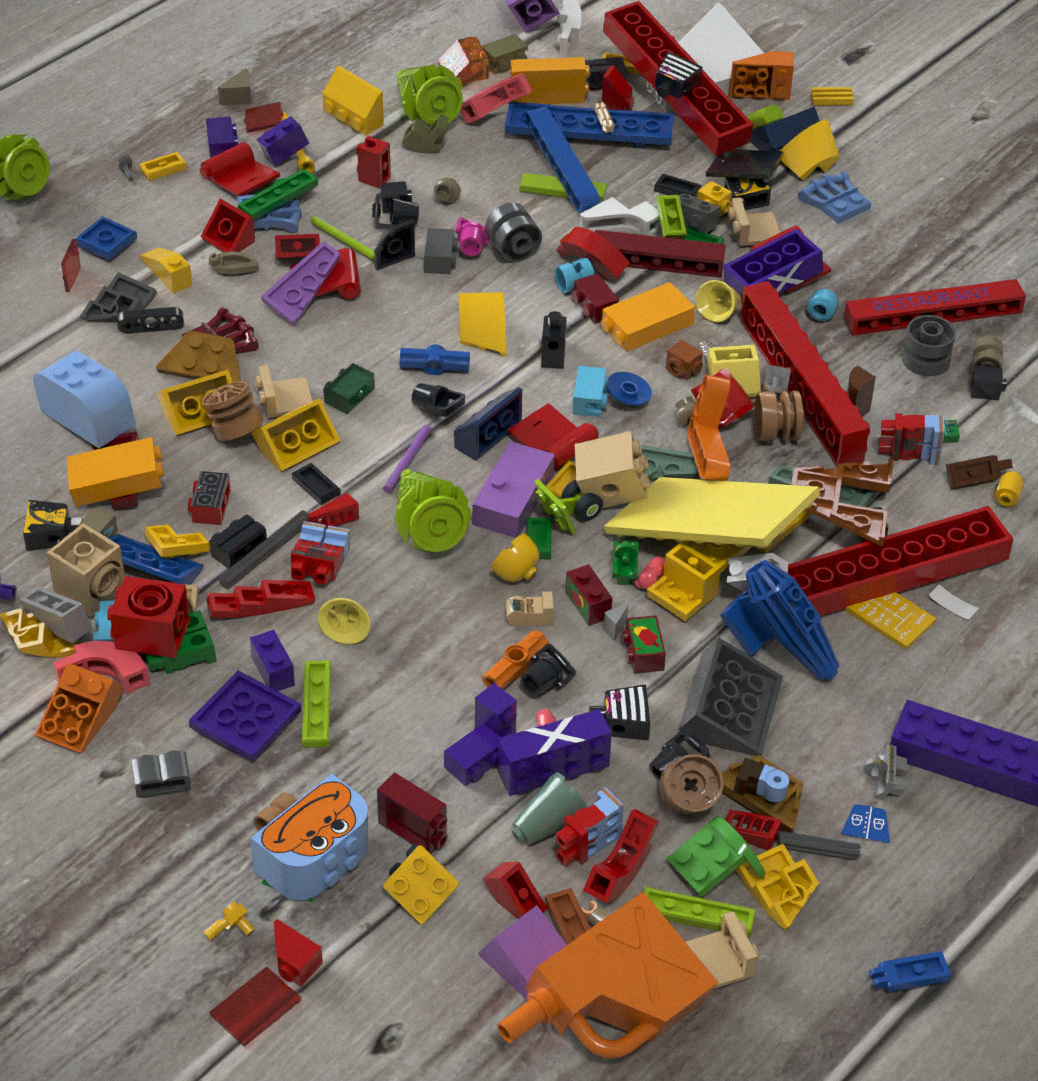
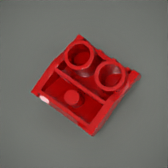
M722 368L713 375L730 380V389L718 425L719 428L738 419L755 406V402L751 401L742 386L726 368ZM701 384L691 389L696 400Z

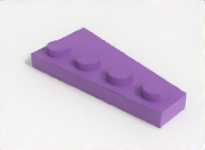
M323 241L261 296L262 302L294 327L340 260V253Z

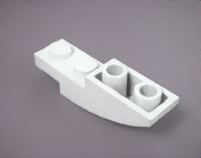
M563 0L561 11H559L560 14L557 17V23H560L561 34H558L557 46H560L559 55L567 56L571 44L578 46L580 44L582 13L577 0Z

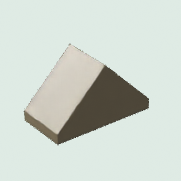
M245 68L218 87L219 104H251L248 69Z

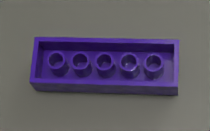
M908 699L906 700L892 734L890 744L896 746V755L906 758L907 764L1038 807V741Z

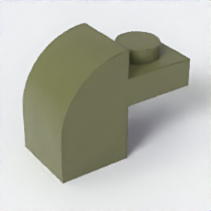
M441 114L431 126L416 118L405 130L402 144L418 153L431 154L441 148L443 137L448 130L446 127L448 118Z

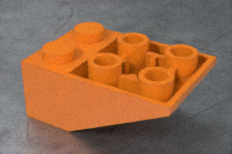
M771 51L733 61L729 97L790 100L794 70L793 52Z
M67 663L35 736L82 754L113 713L124 687L111 678Z

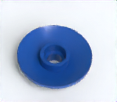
M613 373L609 376L606 383L610 395L627 405H643L650 400L652 395L648 382L634 373Z

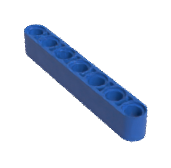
M545 106L526 112L525 119L528 128L578 213L587 211L600 204V197L549 109Z

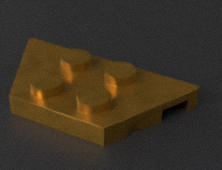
M190 330L156 365L158 372L193 379L229 370L232 382L242 381L233 339Z
M760 755L749 758L781 770L788 775L789 785L785 799L780 802H771L763 795L747 790L744 796L734 793L736 777L743 762L729 765V770L721 772L724 783L722 791L759 815L782 820L781 829L785 832L794 833L803 789L802 781Z

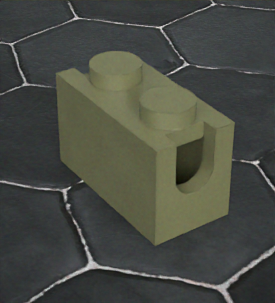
M516 34L482 45L481 63L493 74L511 69V60L528 59L525 51L528 50V45Z

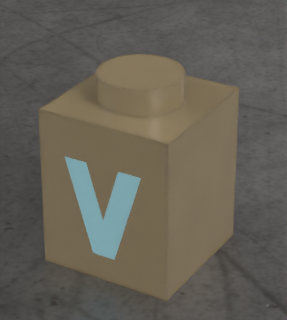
M93 507L78 525L79 527L84 523L108 539L118 532L115 514L97 507Z

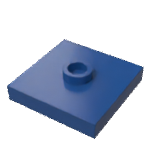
M102 216L74 240L76 246L110 261L137 238V231Z

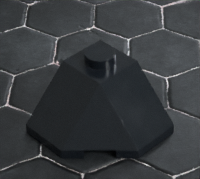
M410 220L382 232L374 250L375 269L380 270L415 257V222Z

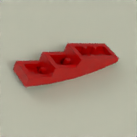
M262 580L260 587L235 586L233 593H208L206 601L211 618H236L290 610L314 603L315 596L310 581Z

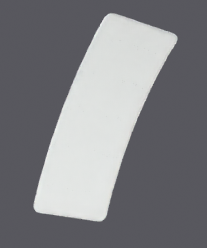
M938 585L929 594V597L939 605L965 619H970L979 609L957 598L941 585Z

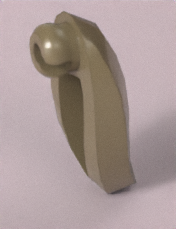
M231 251L217 255L213 253L209 256L208 265L218 273L233 275L259 270L258 261L242 252Z

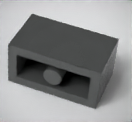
M428 228L424 255L425 273L451 274L452 265L456 266L458 238H454V229Z

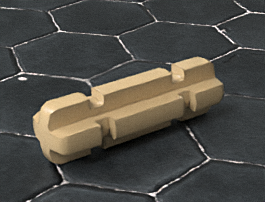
M597 102L595 104V112L605 133L614 132L615 125L604 102Z

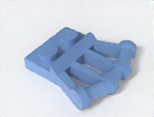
M847 171L841 172L838 175L825 174L819 180L814 179L810 181L809 185L798 193L800 201L820 209L837 224L871 209V201L858 192V187L853 188ZM835 183H842L845 191L842 190ZM822 187H825L829 192H831L834 195V197Z
M254 195L238 196V204ZM294 198L254 220V229L265 228V231H267L270 227L285 228L291 233L296 232L299 226L298 220L302 217L299 200Z

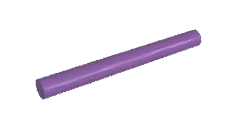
M423 425L384 485L383 490L386 493L393 491L401 478L402 471L408 468L432 429L429 425Z

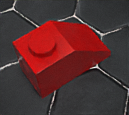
M611 65L603 75L602 102L606 104L608 110L628 111L634 105L635 99L632 97L633 88L617 68Z
M502 862L483 878L496 902L517 919H520L535 906H538L542 913L548 909L520 862Z
M276 919L273 922L278 972L287 982H294L302 987L323 964L322 947L279 919Z

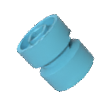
M587 258L573 261L572 265L566 263L555 267V280L563 294L574 291L575 280L594 275L592 264Z

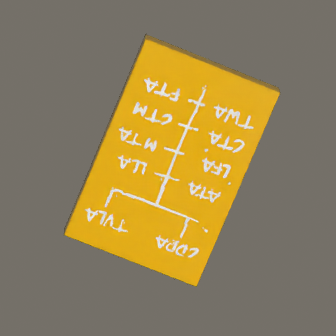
M897 592L848 606L844 610L905 650L937 620L936 617Z

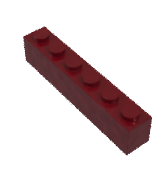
M595 230V233L612 243L630 262L627 266L629 268L722 278L726 244Z

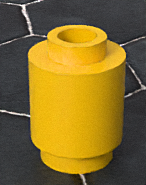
M1009 471L1000 478L994 495L999 504L1011 507L1018 503L1024 487L1022 476L1017 472Z

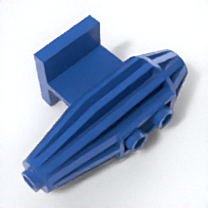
M763 560L751 567L745 574L748 587L720 614L747 655H753L768 640L777 638L779 643L815 675L817 679L827 681L833 678L838 673L839 663L822 625V618L794 577H791V575L767 560Z

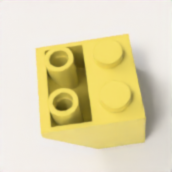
M755 345L709 348L708 375L713 376L722 368H726L749 397H756L757 392H761L759 359Z

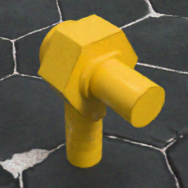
M234 901L223 910L222 913L225 917L217 920L203 933L211 941L224 929L228 930L235 925L246 936L250 935L255 928L245 917L248 914V910L242 903L237 904Z

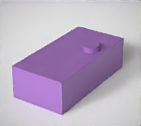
M510 441L473 503L472 525L517 538L524 529L527 518H530L540 501L535 494L537 489L534 481L539 479L546 486L554 476L555 454Z

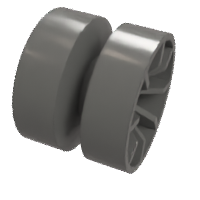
M511 202L497 207L486 220V234L507 261H523L531 257L541 245V230L526 209L519 203Z
M933 315L919 316L910 321L907 327L902 356L905 367L921 376H937L946 372L950 366L956 337L954 326L946 319Z

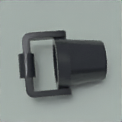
M378 193L375 197V202L372 204V217L374 218L375 228L389 229L413 220L415 225H417L419 204L400 200L397 194ZM380 199L391 200L390 224L379 223V218L381 217Z
M419 383L413 390L412 403L430 414L446 417L465 404V394L440 385Z
M547 644L530 658L533 663L522 674L521 684L529 694L538 695L549 688L556 687L560 689L574 677L576 670L553 645ZM563 670H564V672L568 675V676H567L566 678H564V679H563Z
M681 731L662 746V752L649 764V767L655 778L660 782L661 774L669 764L685 755H689L680 743L686 741L689 746L701 753V755L711 758L709 749L695 736H691L686 731Z

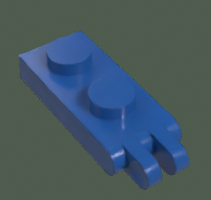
M942 951L883 961L878 964L877 968L869 971L870 978L874 979L872 981L874 988H886L888 992L949 982L951 979V972Z

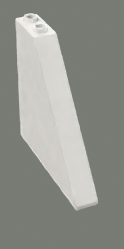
M717 3L678 42L694 61L703 67L706 74L726 95H729L732 62L764 53L721 3ZM647 81L648 92L656 98L657 103L665 111L673 110Z

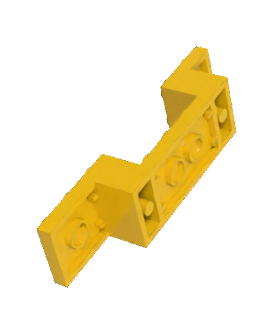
M804 510L797 520L791 522L782 534H779L771 541L770 546L763 549L747 545L737 547L735 544L716 545L711 542L698 544L695 541H682L665 555L664 576L647 589V596L686 622L718 595L720 573L730 566L728 564L729 558L741 557L752 547L763 554L768 553L811 517V513Z

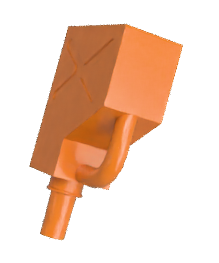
M642 891L537 966L525 987L529 993L527 995V1002L497 1024V1029L502 1038L511 1044L541 1022L545 1024L552 1022L561 1035L571 1029L579 1041L593 1054L604 1058H620L633 1052L646 1041L653 1042L701 1006L719 982L645 892ZM588 1015L628 1033L617 1040L604 1039L595 1032L585 1017Z

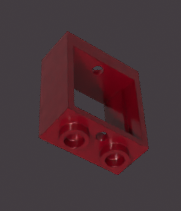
M394 772L377 789L378 824L412 845H422L432 854L437 848H442L448 838L447 804Z

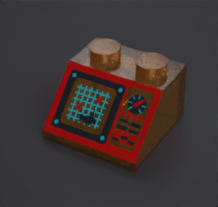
M477 36L456 40L438 60L439 66L443 65L454 72L456 78H460L462 84L489 79V58Z

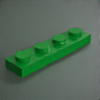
M302 169L239 203L238 209L252 216L253 220H256L318 185V178L307 170Z

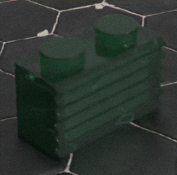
M354 362L346 369H341L338 376L332 382L328 381L323 388L324 403L348 414L352 408L354 409L358 403L360 404V401H363V398H366V395L368 396L372 390L374 391V373L362 368V366L359 367L358 364L355 365Z

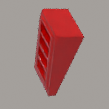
M345 493L309 513L308 522L326 525V530L328 526L338 527L359 519V504L350 494Z
M730 809L725 818L730 825L733 819L738 821L736 827H732L747 843L765 850L773 848L781 832L782 820L774 817ZM743 824L748 825L746 829L742 828Z

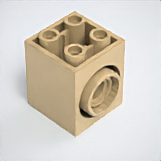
M631 431L575 444L576 482L583 495L587 493L598 495L603 500L602 508L647 498V488H650L649 478L645 472L646 469H649L646 455H642L640 442L634 439Z
M83 523L47 552L54 592L82 603L88 616L92 617L95 612L99 611L100 601H111L115 598L116 589L118 586H121L125 577L120 545Z

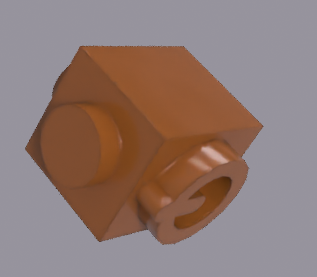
M681 339L667 350L666 368L673 376H680L688 380L701 371L703 367V352Z

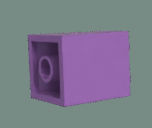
M506 0L509 9L525 33L560 14L552 0Z
M535 906L491 940L478 954L527 1000L529 993L525 987L536 967L567 946V944L538 906Z

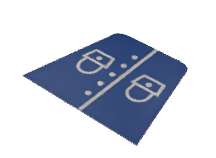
M855 804L841 834L890 843L886 810Z

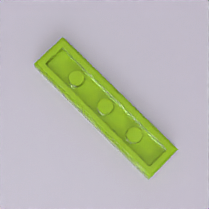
M523 173L519 191L569 198L558 177ZM592 182L599 194L600 202H603L607 183Z
M331 660L305 661L302 748L329 747Z
M649 887L644 888L645 894L670 922L721 931L723 914L734 911L737 919L745 924L747 937L750 938L756 909Z

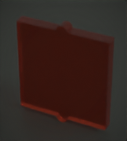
M281 102L245 109L246 118L244 122L246 124V131L250 133L278 125L284 115L281 109Z
M72 239L61 262L65 292L71 291L81 269L77 239Z

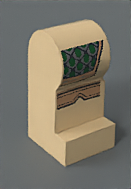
M552 591L542 592V597H510L506 601L507 622L513 626L554 625Z

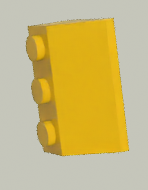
M336 67L322 93L323 110L365 136L384 126L383 91L343 67Z
M229 370L157 392L164 416L175 435L212 423L214 419L207 416V410H205L201 402L208 393L223 385L232 383Z
M320 398L310 401L251 432L261 453L280 472L341 441Z

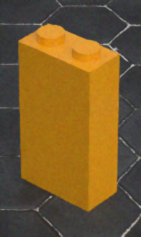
M584 57L511 60L510 77L523 73L532 90L528 95L515 99L512 102L538 104L585 103V95L589 94V84L586 82V78H589L590 71L589 65H585Z
M668 282L602 310L601 326L605 332H608L614 338L618 345L628 352L693 325L695 306L671 282Z
M153 437L67 456L69 491L75 506L78 507L162 487L161 477L165 476L162 462H159V460H163L160 445L156 446Z

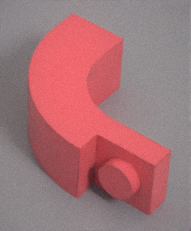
M523 73L516 76L513 75L463 101L460 113L466 124L481 119L508 102L528 95L532 90Z
M90 641L74 645L75 654L53 662L58 682L67 663H71L97 674L114 678L124 687L123 691L125 694L150 685L148 668L136 652L115 649L114 642Z

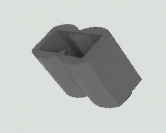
M169 751L160 756L146 754L132 759L136 797L150 798L163 793L175 794L191 789L186 752Z

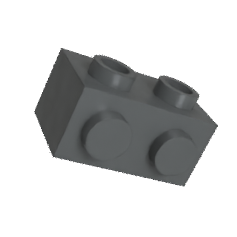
M685 193L679 196L685 227L703 234L717 227L720 206Z

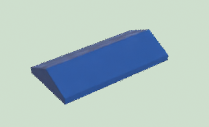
M120 534L109 538L120 545L123 564L177 584L191 585L204 567L203 564L178 555L174 558L161 557L153 546Z

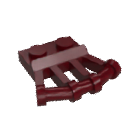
M221 307L217 315L207 324L201 322L200 327L191 330L233 339L236 354L253 352L259 348L258 340L253 334L254 328L250 324H246V320L242 316L229 313V310ZM224 321L230 322L219 327Z

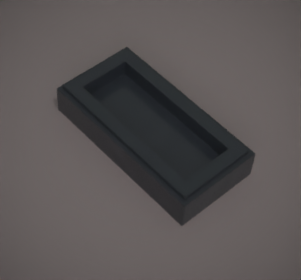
M662 174L654 185V191L665 195L679 196L685 193L697 198L698 190L701 189L702 185Z
M312 463L292 473V479L321 506L341 495L340 488Z

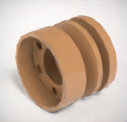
M246 381L223 385L208 393L201 402L205 410H207V416L214 419L211 425L219 440L227 441L242 437L258 428L263 422L256 403H251L254 396L249 392L250 387Z
M774 391L757 392L754 419L758 441H774L778 430L783 441H787L789 436L792 441L800 440L804 424V409L799 391H792L790 396L787 391H782L779 402H777Z
M699 754L685 755L669 764L661 774L659 782L660 796L665 805L675 813L682 815L698 814L715 805L721 797L724 786L723 776L717 764L710 758ZM692 781L694 784L691 787L692 790L685 791V782Z

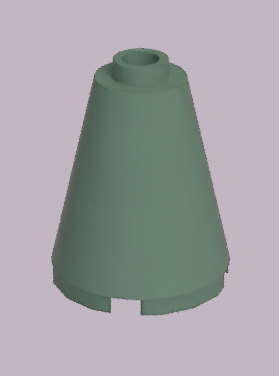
M556 772L549 777L512 823L514 829L511 832L520 844L525 842L527 845H531L564 828V818L571 814L574 817L578 810L588 808L572 784L567 786L562 782L565 777L560 773Z

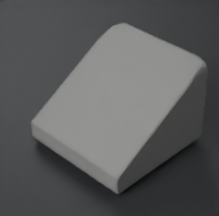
M623 603L605 612L604 630L612 640L617 639L626 624L628 615L627 603Z

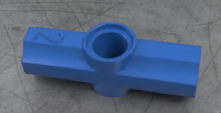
M437 344L430 345L426 349H400V368L424 369L431 375H439L444 370L469 372L470 352L448 351Z

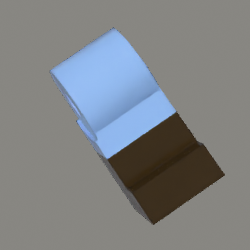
M744 758L736 777L734 793L744 796L747 790L763 795L771 802H780L786 797L789 777L785 772L774 767Z

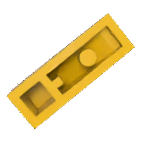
M158 247L140 255V259L173 294L192 286L190 264L179 253Z

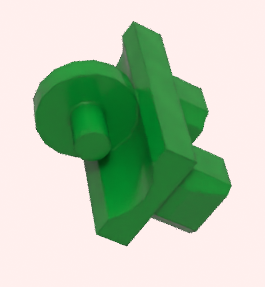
M614 541L612 578L617 579L618 585H632V579L638 580L639 542L634 541L630 543L629 541H623L622 543Z

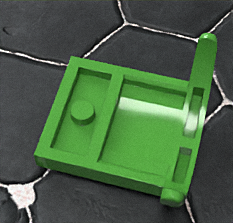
M720 816L712 819L666 858L669 864L701 898L745 861L750 864L760 878L766 875L764 867L747 842Z

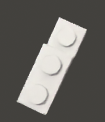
M611 197L580 214L579 227L593 232L595 230L630 231L639 235L653 236L662 231L659 211L646 201L629 210Z

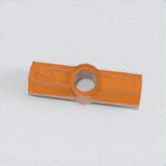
M538 630L535 632L531 631L518 644L507 647L504 657L482 676V682L488 688L494 683L503 690L514 679L521 678L527 667L533 663L530 658L545 645L549 644L545 635Z

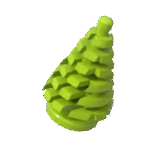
M432 64L406 68V70L401 69L396 73L403 110L411 121L418 118L425 121L428 126H431L441 114L448 118L447 124L456 118L463 103L461 91L463 87L460 78H456L454 72L443 65L436 68V65Z
M13 134L0 138V196L7 195L5 197L7 200H19L25 196L34 195L41 191L48 181L50 162L47 154L43 151L42 147H38L40 143L34 137H28L26 140L23 139L28 134Z
M411 469L403 470L400 475L395 522H397V529L407 545L409 533L411 538H413L414 549L440 552L457 545L465 536L472 511L468 507L469 500L460 486L455 487L451 481L419 473L418 471L413 472Z

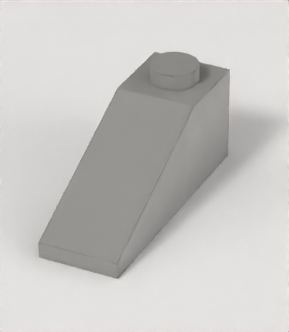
M40 586L19 599L20 603L42 623H45L59 638L73 643L81 640L85 634L93 630L85 608L80 602Z

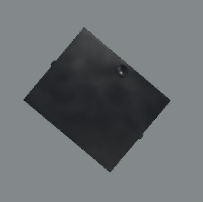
M733 149L718 155L706 171V177L769 179L782 159L783 151Z

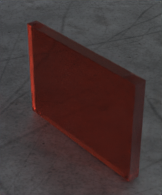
M265 967L213 1008L209 1014L245 1047L301 1001V997L274 972Z

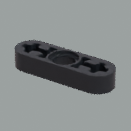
M177 307L123 311L118 315L117 324L118 329L126 334L177 330L184 325V314ZM152 317L155 318L157 321L154 323H147L145 322V319Z

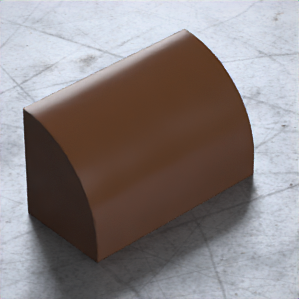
M857 365L850 372L847 393L849 399L854 406L858 407L859 413L863 417L871 409L876 376Z

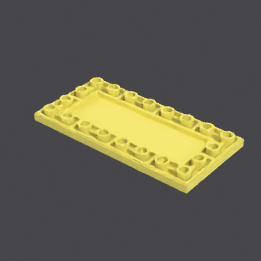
M659 477L650 485V488H647L646 499L629 503L604 525L606 534H614L618 537L636 536L638 539L651 537L656 538V540L675 539L676 542L687 540L695 541L698 544L704 542H711L716 545L735 544L737 547L747 545L763 549L770 546L771 541L775 537L782 534L791 522L797 520L805 509L812 506V502L819 497L820 491L818 487Z

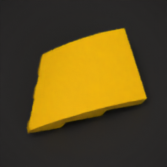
M827 119L808 127L780 150L783 151L781 161L803 181L817 166L826 173L840 158L838 149L835 146L836 141L830 128L831 123Z
M504 292L458 293L460 344L473 346L483 351H486L488 348L499 352L500 356L507 357Z
M22 608L0 614L2 621L5 623L21 652L42 657L62 658L75 654L74 645L81 643V640L71 643L59 638L45 623L38 620L32 613L26 614Z
M781 844L757 855L766 872L764 877L760 878L747 861L739 866L736 872L766 913L786 930L791 926L793 920L819 882L806 860L803 859L795 863L784 844Z

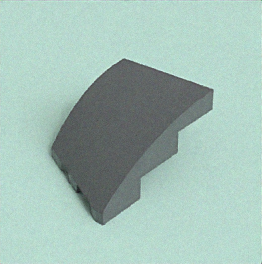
M117 272L110 285L102 288L95 301L90 300L80 318L83 320L117 319L118 315L123 311L145 309L154 299L157 291L153 287Z

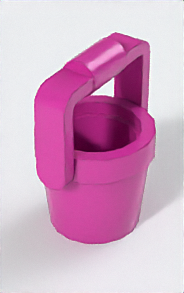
M463 217L458 218L454 233L458 234L462 253L466 256L478 255L482 250V246H487L490 238L486 234L485 227Z

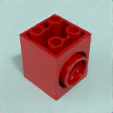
M125 576L121 586H118L116 589L115 602L109 606L107 612V619L111 621L110 636L114 638L115 649L176 658L190 622L186 585Z

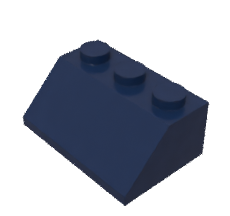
M815 106L753 130L750 142L758 150L780 151L794 137L820 121Z
M518 387L500 394L494 400L489 401L479 412L474 413L464 424L459 425L454 431V448L477 461L509 435L508 429L522 420L523 389Z

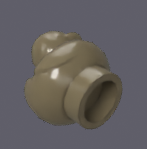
M442 178L434 186V195L443 203H454L461 193L459 184L453 178Z
M692 396L686 397L675 404L677 408L675 417L681 425H686L690 422L696 403Z

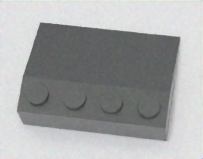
M716 639L702 652L679 730L686 731L705 744L753 756H761L783 676L723 639Z

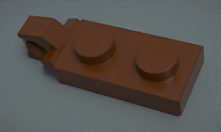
M997 455L946 464L950 488L998 479V477H1001V470L1013 468L1012 459L998 461Z

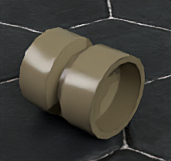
M983 336L975 341L972 370L974 371L975 365L1003 367V344L998 338Z

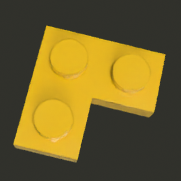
M169 524L145 527L144 536L161 557L174 558L177 555H198L202 552H209V542L201 532L177 535Z

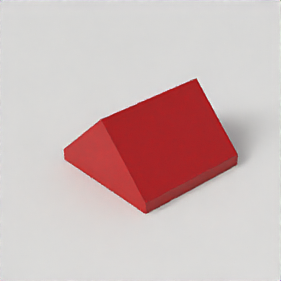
M220 198L200 237L224 252H241L255 242L253 217Z

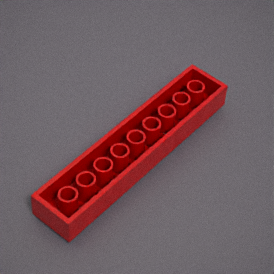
M639 0L605 12L603 32L656 91V73L668 51L696 63ZM702 70L701 83L685 96L676 98L668 95L666 98H663L715 156L750 143L753 123L704 70Z
M766 281L745 286L740 322L769 365L791 369L787 392L790 396L792 391H799L804 409V419L835 466L838 467V464L863 463L865 453L868 450V435H870L868 422L864 421L858 407L853 405L847 391L842 389L837 377L829 370L827 362L823 361L816 346H813L809 341L807 333L801 329L798 320L792 316L787 304L783 303L778 291L772 287L770 282Z
M985 506L887 535L884 538L883 546L866 541L788 564V574L794 577L820 616L846 609L848 606L895 592L906 591L1008 560L1013 537L989 506Z

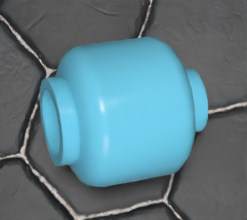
M829 289L817 290L813 293L807 304L808 313L817 321L824 322L830 320L839 307V299Z

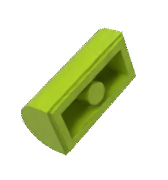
M770 105L749 113L746 117L753 123L752 130L783 119L784 116L778 106Z
M679 195L658 196L656 201L663 237L683 239L687 233Z

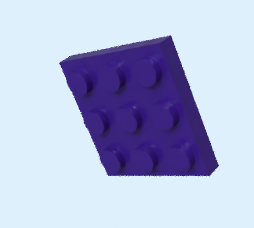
M237 670L189 719V727L254 762L302 711L301 703Z

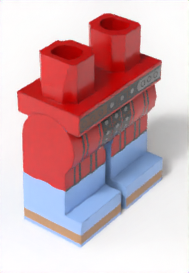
M895 413V420H882L881 436L892 437H879V453H891V459H894V461H899V459L905 461L921 459L930 460V465H939L944 438V416H903V413Z
M304 521L301 527L302 533L291 552L292 579L302 580L305 575L314 577L316 583L326 585L329 580L335 581L337 572L340 570L350 550V530L328 526L326 530V525Z
M606 787L597 793V802L593 805L578 810L574 817L571 814L564 818V828L556 833V841L560 845L556 849V857L565 866L574 860L583 865L588 861V857L595 855L620 838L623 831L624 805Z

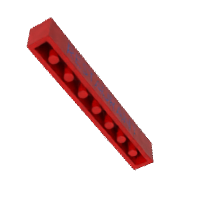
M1012 279L846 301L844 320L851 335L854 336L906 329L910 321L924 315L938 316L951 323L1019 314L1023 312L1026 295L1018 280Z

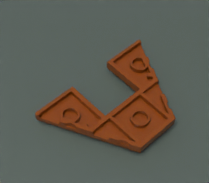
M889 459L888 463L872 464L870 461L838 464L837 468L824 469L823 465L811 468H794L791 485L818 487L820 491L819 497L812 502L811 507L805 509L806 511L879 546H883L888 511L839 503L841 485L889 493L894 459Z

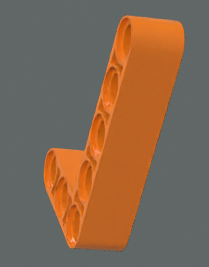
M705 375L688 426L687 436L700 478L727 481L730 473V461L718 430V425L728 397L730 380L711 375Z

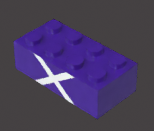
M795 229L723 265L724 281L728 286L736 290L740 295L741 301L745 286L769 281L772 287L780 294L823 272L822 250L798 229Z
M600 709L498 738V774L509 796L542 787L549 777L556 772L565 777L564 780L592 771H600L610 766L612 732Z

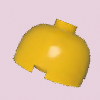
M523 533L511 542L513 545L507 550L504 549L491 564V569L496 575L511 583L519 582L524 578L528 581L538 571L535 568L540 557L538 547Z

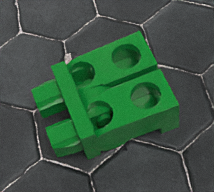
M200 610L190 613V622L176 658L145 654L150 671L164 668L166 675L173 673V669L180 670L186 668L189 664L205 660L207 664L217 662L214 644Z

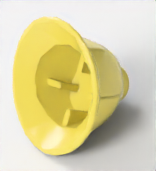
M718 280L704 283L698 289L695 298L698 312L711 322H722L730 318L741 301L740 295L735 289Z
M335 598L329 600L320 608L318 613L319 627L331 640L341 644H356L364 640L369 634L371 623L369 615L360 604L352 599Z

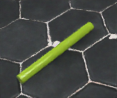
M317 216L311 218V224L375 261L372 249Z

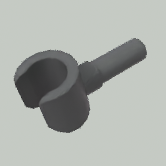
M124 155L119 157V169L125 172L128 181H132L133 177L129 167L133 164L130 156Z

